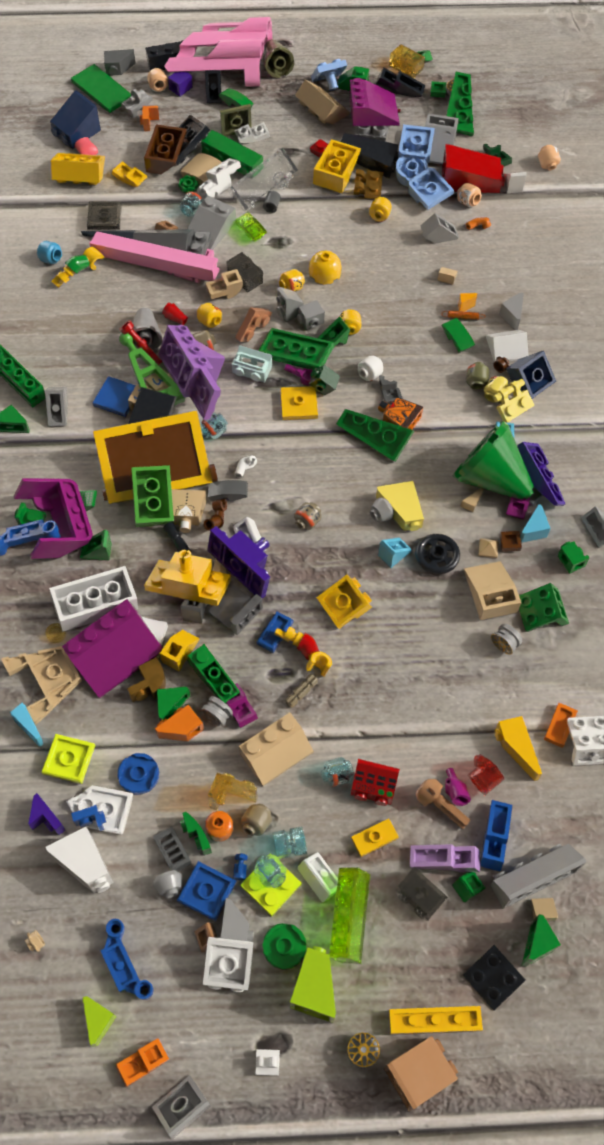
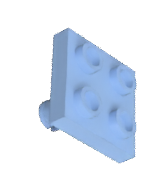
M336 59L329 64H326V62L318 64L311 75L312 82L327 79L329 91L338 89L335 77L340 76L347 67L346 60Z

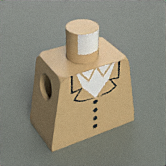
M172 489L173 524L180 525V532L189 533L191 525H200L207 501L206 491Z

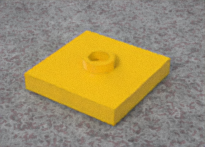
M314 387L280 388L282 420L318 419L317 397Z

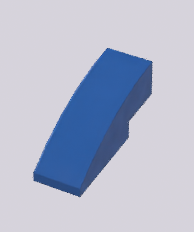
M495 800L491 801L480 867L501 871L509 837L513 805Z

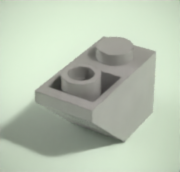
M282 287L277 288L276 311L280 317H283L288 322L297 317L299 307L304 305V303L295 291Z

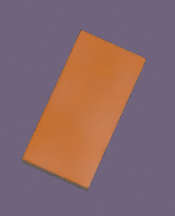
M558 703L544 740L563 748L570 732L567 719L575 718L578 710Z

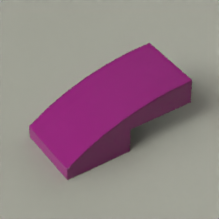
M511 497L506 515L524 520L530 497L527 500L525 498L519 500Z
M236 683L235 685L240 693L225 704L231 708L233 718L238 726L242 728L257 720L258 717L248 702L245 693L239 684Z

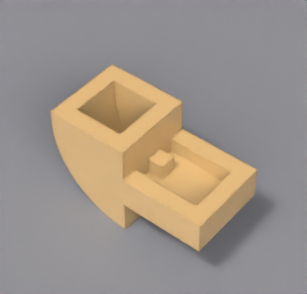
M237 269L221 273L220 279L206 282V288L211 299L225 295L227 299L236 296L243 286V281Z

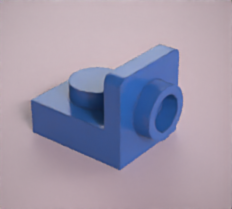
M97 805L71 813L76 826L86 827L96 820L99 830H104L103 823H106V818L103 810L99 811Z

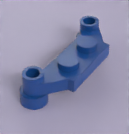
M43 519L6 528V532L0 536V556L4 555L7 552V548L39 540L40 538H61L58 532L59 528L54 521L50 520L44 523Z
M111 919L106 925L108 936L105 948L100 950L120 993L126 991L137 996L140 1000H148L152 997L154 988L149 981H140L122 943L125 931L124 924L119 919ZM115 928H120L119 932L113 933ZM144 988L149 989L146 995H142V990Z

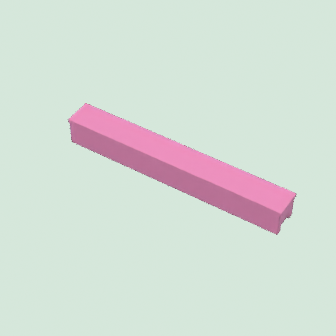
M96 232L89 243L90 247H95L104 255V258L206 281L215 280L220 270L217 267L218 258L102 232Z

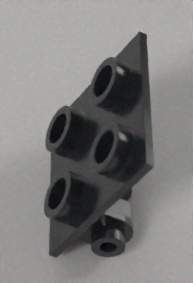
M495 945L463 974L465 979L493 1011L526 981Z

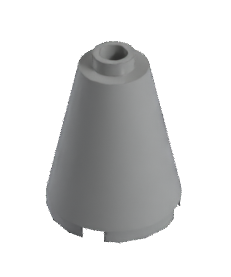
M140 308L133 320V330L146 340V344L153 352H156L162 344V334L153 312L148 308ZM133 340V344L135 345L136 349H139L136 346V342Z

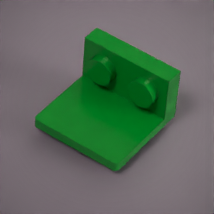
M552 583L519 595L521 600L519 611L527 632L552 622H557L561 626L569 624L559 589Z

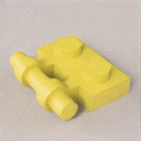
M523 379L513 381L509 387L502 388L493 396L495 402L501 401L502 403L497 407V410L502 420L506 423L535 406L528 391H520L521 387L525 385ZM513 393L514 397L508 399V395Z

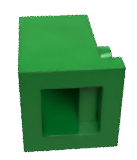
M568 541L560 547L558 558L569 574L586 567L589 556H584L583 550L574 541Z

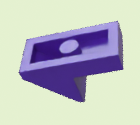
M38 793L33 796L28 823L29 827L34 830L44 823L50 832L55 830L60 835L66 829Z

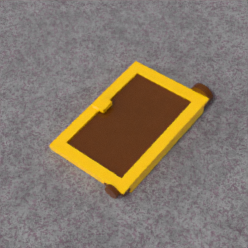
M197 411L93 431L106 489L102 490L103 498L109 504L134 500L132 467L170 465L171 489L177 490L218 481L215 465L208 464Z

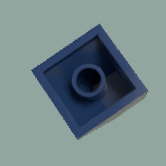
M544 351L518 359L506 368L511 382L520 379L524 380L525 385L521 387L520 391L527 390L531 399L556 382Z

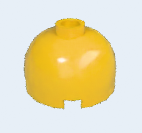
M319 251L311 258L309 276H312L316 283L323 285L331 284L333 280L339 279L341 276V261L332 251Z

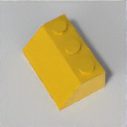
M57 153L51 159L52 180H57L58 183L73 181L74 184L88 182L90 185H97L103 179L105 156Z

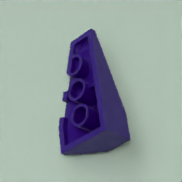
M530 442L518 444L517 447L533 486L553 505H566L558 485L552 481L554 474L547 469L546 465L549 462L540 445Z

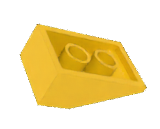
M331 139L314 167L313 184L343 193L361 148Z

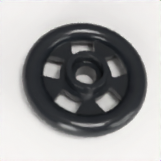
M429 534L418 542L415 549V557L420 567L432 574H445L452 571L458 565L460 549L457 543L447 535ZM441 541L446 543L445 547L437 544V542ZM427 544L432 546L429 551L424 549ZM447 551L453 552L452 558L447 557ZM427 556L432 561L429 564L424 559ZM445 562V566L438 567L437 563Z

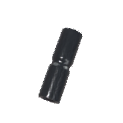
M172 522L165 524L163 529L177 551L186 550V554L188 550L191 552Z

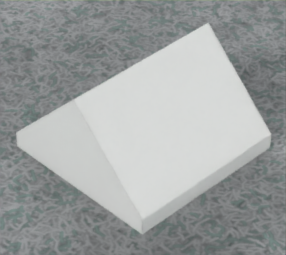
M514 330L486 335L494 362L498 356L507 358L509 362L528 356L527 332Z

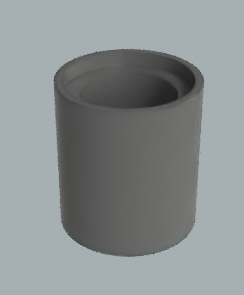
M269 191L263 204V209L266 212L274 213L277 211L281 199L280 194L276 191Z

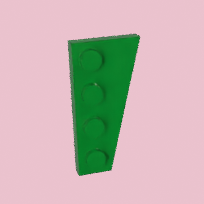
M456 71L446 116L459 118L456 133L473 136L471 74Z
M344 409L336 423L394 462H396L415 432L414 430L348 409Z

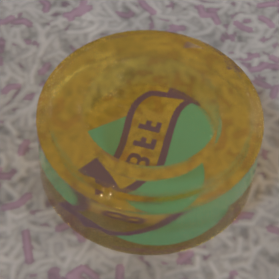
M60 623L50 624L45 632L47 639L52 643H60L66 637V631L62 632Z

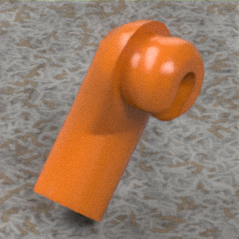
M487 217L475 218L466 222V228L471 230L482 224L483 229L491 226L490 219Z

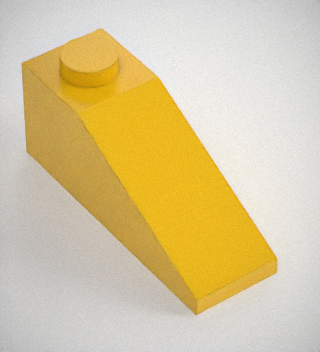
M519 716L499 721L494 730L496 740L500 741L502 748L534 781L539 780L542 772L523 717Z

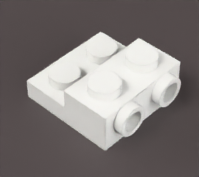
M208 937L203 985H208L211 989L231 988L234 992L248 990L253 942Z

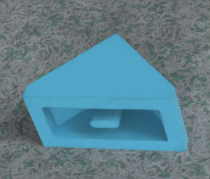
M539 504L521 533V543L547 538L551 528L543 507Z
M401 538L386 539L380 542L378 556L392 568L410 554L412 549Z

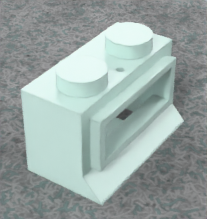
M239 345L238 352L232 362V373L265 383L272 368V355ZM243 357L251 359L252 364L242 362ZM258 362L264 363L262 367H258L255 365H257Z

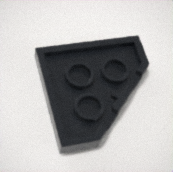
M189 115L179 126V128L187 129L176 161L177 165L185 161L186 156L196 149L197 144L205 139L210 131L205 124L192 115Z

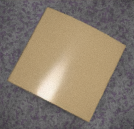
M199 152L180 172L182 177L186 175L195 177L198 184L202 185L208 180L206 172L222 162L210 155Z

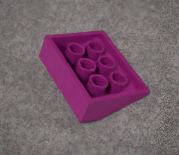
M361 78L350 80L349 99L353 126H400L395 94Z
M128 599L62 645L72 663L99 698L137 672L140 665L160 655L163 649Z

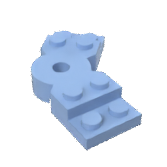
M403 124L396 163V178L402 185L409 187L408 193L417 203L421 202L429 210L453 195L454 190L435 168H428L427 165L430 162L435 128Z

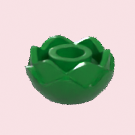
M186 175L179 180L178 187L185 194L195 192L198 188V181H196L195 177Z

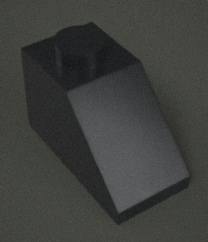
M205 70L207 103H222V99L219 97V94L222 93L221 71Z

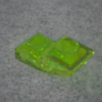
M249 212L234 220L236 225L244 230L246 236L254 242L261 239L267 233L261 223Z

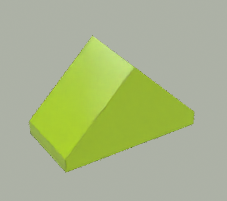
M88 996L83 997L89 1042L92 1047H96L117 1016Z

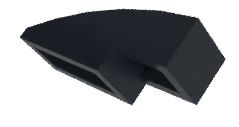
M384 67L378 75L375 84L391 93L409 97H421L425 88V84L399 70L395 74Z

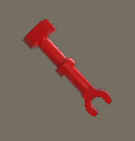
M130 320L124 323L119 329L121 333L130 334L136 342V346L142 348L160 365L162 360L146 344V340L133 330L134 324Z

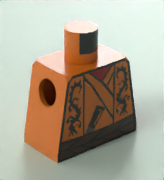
M398 397L395 398L391 405L382 401L378 406V410L384 413L383 421L412 430L422 418L423 406Z

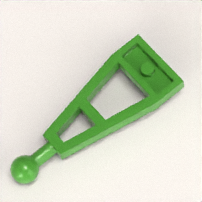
M121 333L119 341L123 346H127L130 351L128 357L140 389L141 387L147 388L143 378L156 373L168 386V388L159 392L176 396L175 405L184 402L185 397L180 392L178 385L142 348L136 349L130 334ZM140 357L149 367L140 370L136 359Z

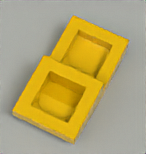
M123 161L112 170L113 176L134 187H138L147 179L146 174L136 167L132 169Z

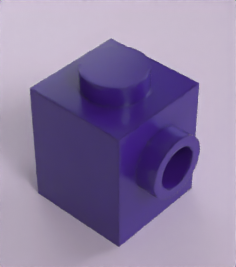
M175 72L168 77L169 90L179 97L193 88L192 75L188 72Z

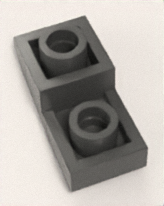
M241 480L209 483L208 498L210 501H215L228 497L230 502L247 498L248 483Z

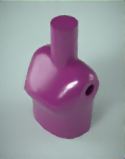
M448 768L446 770L448 778L445 781V794L450 796L453 804L465 806L471 801L467 785L457 778L453 768Z

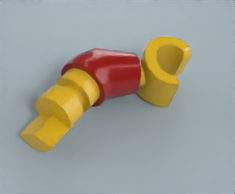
M290 626L286 632L277 628L274 635L287 642L292 641V644L297 647L296 649L309 660L306 664V670L311 671L313 666H316L320 669L321 675L325 677L332 666V660L326 653L319 651L315 639L306 632L304 634L301 632L296 633L295 629Z

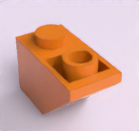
M189 705L178 708L172 717L163 719L155 728L159 739L186 742L204 730L203 722Z

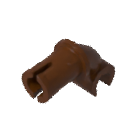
M225 499L212 502L215 515L210 519H206L203 523L207 531H210L215 526L218 528L223 527L224 511L227 510Z

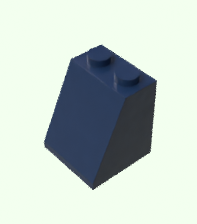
M77 90L71 94L50 120L52 134L72 149L75 148V143L79 139L84 137L91 138L101 131L97 106Z

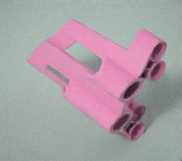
M250 17L244 22L209 23L204 25L202 32H193L179 45L178 55L169 58L164 67L168 72L244 70L245 87H259V64L263 57L264 45L272 39L271 18ZM236 27L232 31H218L219 28ZM197 46H216L208 56L193 57Z

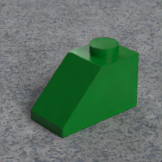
M354 66L339 76L337 82L338 89L350 91V80L355 78L369 81V69Z

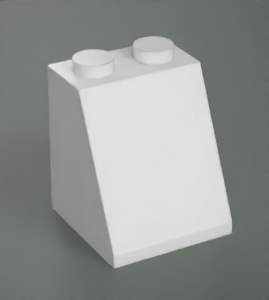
M87 827L46 846L54 861L93 893L104 892L114 883Z

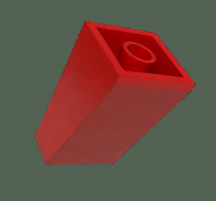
M445 144L442 177L453 188L454 192H458V189L463 184L470 183L477 186L481 193H500L501 186H504V176H502L504 166L501 165L499 157Z

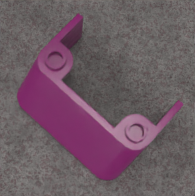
M22 478L14 494V499H32L34 506L38 510L50 511L52 521L58 526V532L61 535V538H40L30 555L31 559L61 558L90 542L93 533L76 482L71 479Z

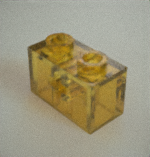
M400 44L390 53L389 66L415 78L424 68L425 57Z

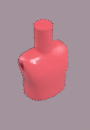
M88 137L81 138L75 143V148L80 154H98L97 147Z

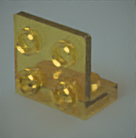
M229 773L216 774L207 796L209 807L218 811L220 805L223 806L227 797L225 792L255 803L258 799L257 787H255L254 783L248 780H236Z

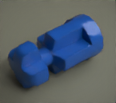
M243 853L236 854L235 860H238V864H234L233 879L242 881L246 879L247 865L243 863L248 860V856Z

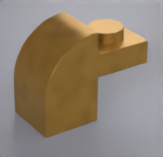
M156 657L139 666L144 680L127 688L132 702L142 701L149 694H152L155 700L158 698L157 689H165L166 679L164 671Z

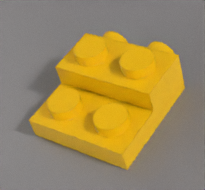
M347 574L316 597L339 629L353 618L358 619L372 608L370 605L372 600L366 592L362 594L359 589L361 584L355 577L351 578Z

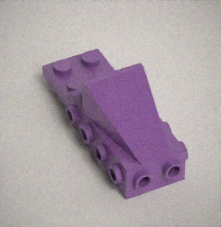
M167 325L158 355L174 382L178 385L183 397H190L203 420H210L221 393L216 382L225 357L196 341L187 326Z

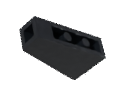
M349 133L343 134L342 143L361 148L356 164L371 171L383 172V176L386 178H390L391 173L395 172L399 144Z

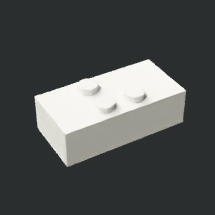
M125 566L49 588L62 632L94 623L126 599L132 603L136 610L138 609L137 597Z

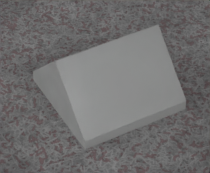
M190 1075L152 1106L168 1135L173 1139L211 1107Z

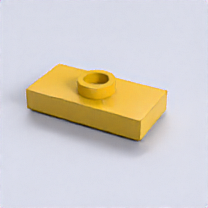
M389 818L351 837L360 857L399 838Z

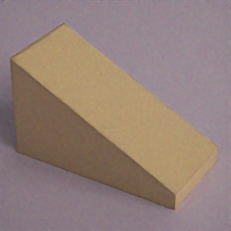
M480 488L464 499L461 507L474 512L482 496L483 489Z

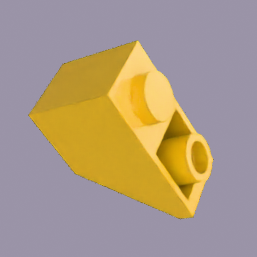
M182 629L170 637L160 652L162 663L180 671L188 655L193 651L200 639Z

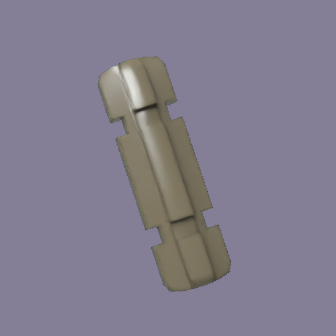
M310 674L305 679L306 681H303L293 691V694H290L285 699L289 707L293 708L298 703V700L300 701L311 690L310 688H313L318 683V679L314 675Z

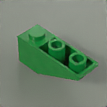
M205 644L188 655L187 662L221 701L226 703L240 693L239 689Z

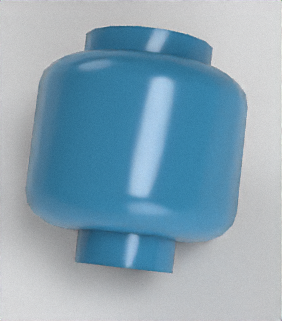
M46 240L39 244L37 256L42 262L56 264L62 257V250L59 244Z

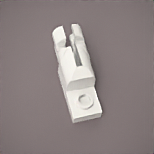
M229 158L207 171L208 180L197 189L198 195L202 198L201 200H204L207 196L214 198L231 186L229 174L235 173V170L241 167L240 161Z

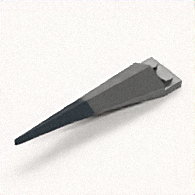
M194 229L81 231L83 236L94 237L96 232H102L201 255L206 254L212 238L211 232H195Z

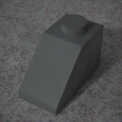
M134 49L104 51L106 74L109 76L122 75L135 65Z

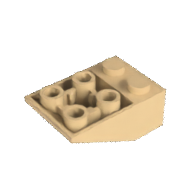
M501 561L464 568L480 620L518 612L521 600L514 582Z

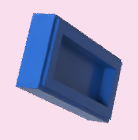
M276 611L258 638L257 645L274 653L283 640L274 635L276 629L278 628L286 632L288 627L292 626L294 620Z

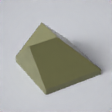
M251 105L220 110L221 134L225 137L236 135L234 130L247 124L252 128Z

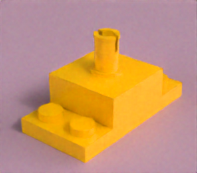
M182 550L179 553L175 552L170 562L158 560L144 587L145 591L218 606L231 581V574L212 571V559L193 556L189 550L186 554V550Z

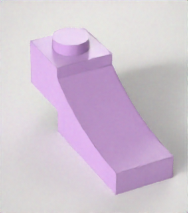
M452 844L411 845L410 867L412 869L480 872V850L476 846L454 847Z

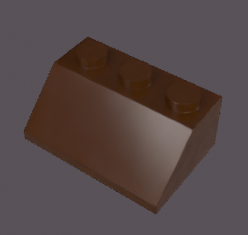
M156 124L144 156L146 172L161 175L176 164L187 129Z

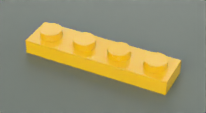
M480 1006L389 1009L390 1035L483 1030Z

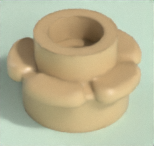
M37 930L31 934L30 932L27 933L28 938L25 942L31 951L36 950L39 952L40 948L45 946L43 938Z

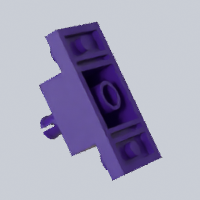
M215 526L210 530L207 551L251 593L257 594L263 599L266 596L270 580L268 572L264 569L268 556L264 550L270 546L268 540L263 542L265 538L261 537L254 543L241 530L231 538H228L224 531Z

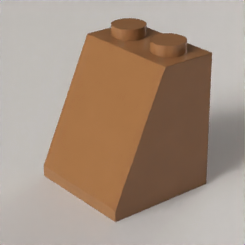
M432 1036L396 1058L384 1068L409 1112L458 1079L456 1076L458 1071L451 1060L447 1061L443 1055V1052H445L443 1045L438 1039L434 1040Z

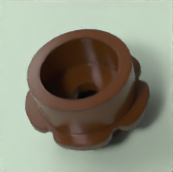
M498 356L493 363L494 369L499 373L506 372V368L509 366L508 359Z

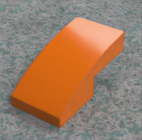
M159 1038L138 1049L133 1055L117 1063L116 1068L125 1086L128 1087L167 1062L169 1058Z

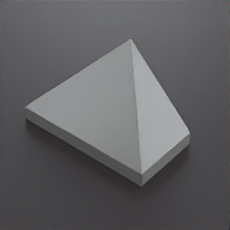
M595 506L584 514L581 519L598 547L601 548L604 546V513Z

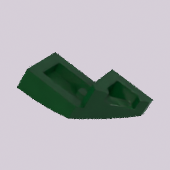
M483 144L485 153L499 157L501 165L507 166L512 164V157L501 151V145L489 147L488 144Z

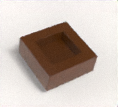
M520 531L500 532L502 552L521 551Z

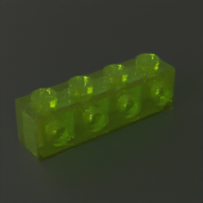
M359 867L339 868L329 955L331 959L340 963L361 964L370 874Z

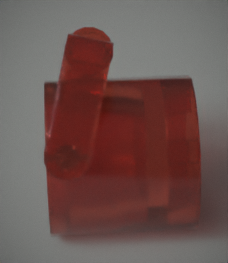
M481 754L474 757L473 762L476 768L468 774V777L474 786L486 796L505 778L497 765Z

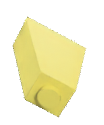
M413 481L377 487L376 499L385 498L389 501L394 510L393 519L404 531H416L422 528L424 517Z

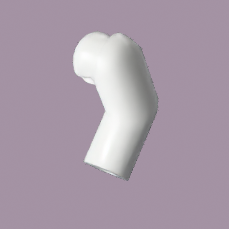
M251 455L240 459L234 476L243 478L245 470L254 467L257 463V458Z

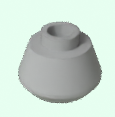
M378 498L371 506L370 515L373 520L378 522L390 521L393 519L394 510L387 499Z
M176 870L164 872L154 879L153 887L161 896H166L167 899L175 897L181 889L182 875Z

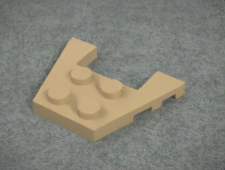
M62 646L39 650L38 653L26 655L24 653L19 654L17 657L1 658L10 676L30 667L43 691L45 698L26 707L35 725L48 715L82 681Z

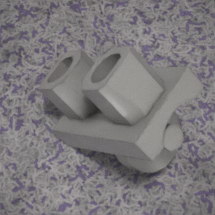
M133 89L131 97L121 104L127 110L128 115L134 118L138 115V110H142L143 106H149L153 99L144 90L138 92L136 89Z

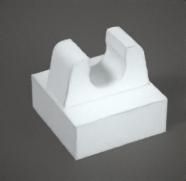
M256 1049L255 1075L279 1076L280 1050Z

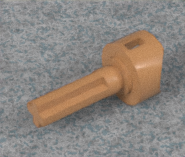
M437 779L425 780L416 791L417 800L424 807L433 802L437 808L461 829H464L469 824L470 819L440 794L443 785Z

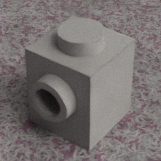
M317 300L299 307L297 319L306 330L324 323L325 312Z

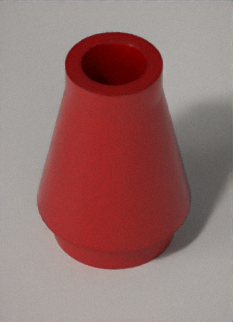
M168 302L162 310L165 318L181 325H185L188 317L174 303Z

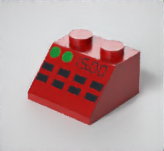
M358 759L351 795L360 801L368 799L375 801L380 806L391 805L400 769Z

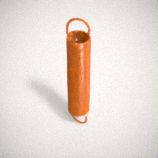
M448 311L447 317L479 320V312Z

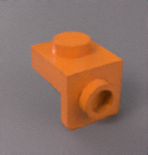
M143 106L142 115H140V125H143L144 131H150V120H159L158 106Z

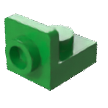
M21 502L20 507L15 511L14 517L18 525L41 519L44 521L46 513L29 509L25 503Z

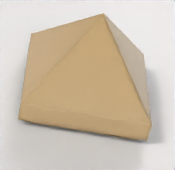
M480 538L478 556L497 558L499 541Z

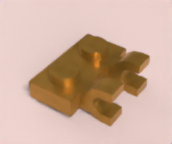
M356 169L354 195L364 194V198L367 199L381 197L383 172L367 170L366 174L363 170Z

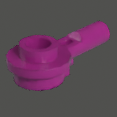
M286 364L284 370L300 377V382L303 385L311 386L309 383L313 370H301Z

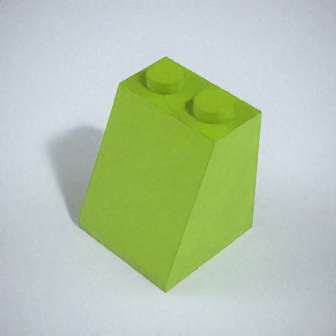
M313 946V949L308 947L290 1001V1008L333 1023L336 1009L330 955L326 954V950Z

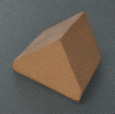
M209 922L194 931L201 952L207 951L208 937L218 938L213 924Z

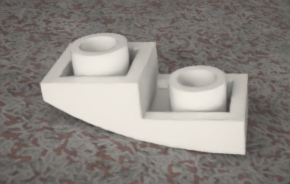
M264 122L252 128L247 124L234 130L240 143H252L270 137Z

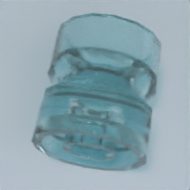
M302 826L290 828L289 832L285 830L272 832L277 860L289 858L291 854L295 856L307 854Z

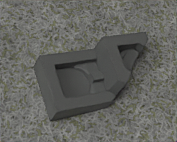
M380 375L379 382L383 400L391 405L395 398L403 399L400 389L397 387V381L393 380L390 382L384 379L385 376Z

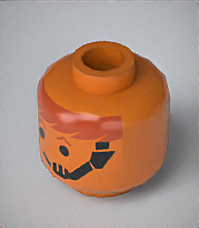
M223 811L211 813L205 821L207 835L216 842L227 840L233 832V821L229 814Z

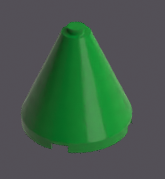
M501 421V425L499 427L496 425L480 441L452 476L458 482L519 500L523 498L527 500L534 491L532 489L534 486L509 425Z

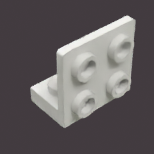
M604 716L568 718L567 724L574 744L571 758L573 766L604 764Z

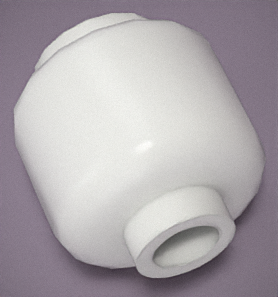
M368 356L358 364L359 376L365 381H373L383 372V363L376 356Z

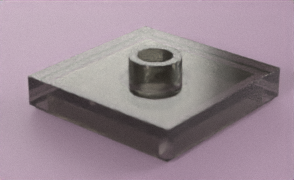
M89 201L87 230H120L121 201Z

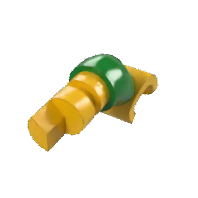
M95 247L87 248L83 255L69 258L65 262L66 265L63 267V272L60 271L51 282L59 288L64 282L67 283L70 280L69 277L75 273L78 274L88 267L96 270L95 261L103 259L104 255Z

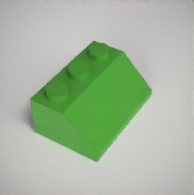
M170 465L132 467L135 527L157 526L174 522Z

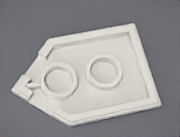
M92 785L85 789L83 793L72 797L66 802L72 812L97 805L99 811L103 810L106 818V823H103L104 830L102 831L122 835L130 811L133 793ZM96 820L92 821L91 825L86 826L90 829L99 830Z

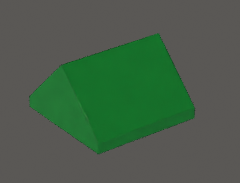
M539 914L531 922L521 964L523 967H527L549 955L561 945L544 915Z

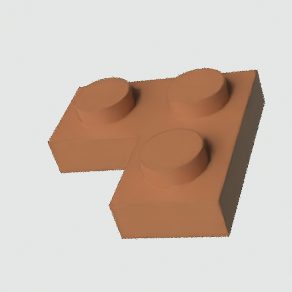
M250 307L235 338L240 342H249L254 336L256 327H265L269 323L272 312L268 309Z

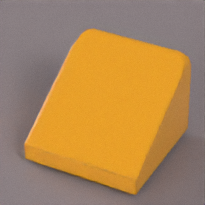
M460 293L459 311L465 312L474 307L477 293Z

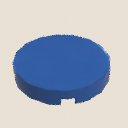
M135 753L121 762L117 776L120 785L126 792L133 793V795H142L150 792L156 786L160 772L157 763L151 756L145 753Z

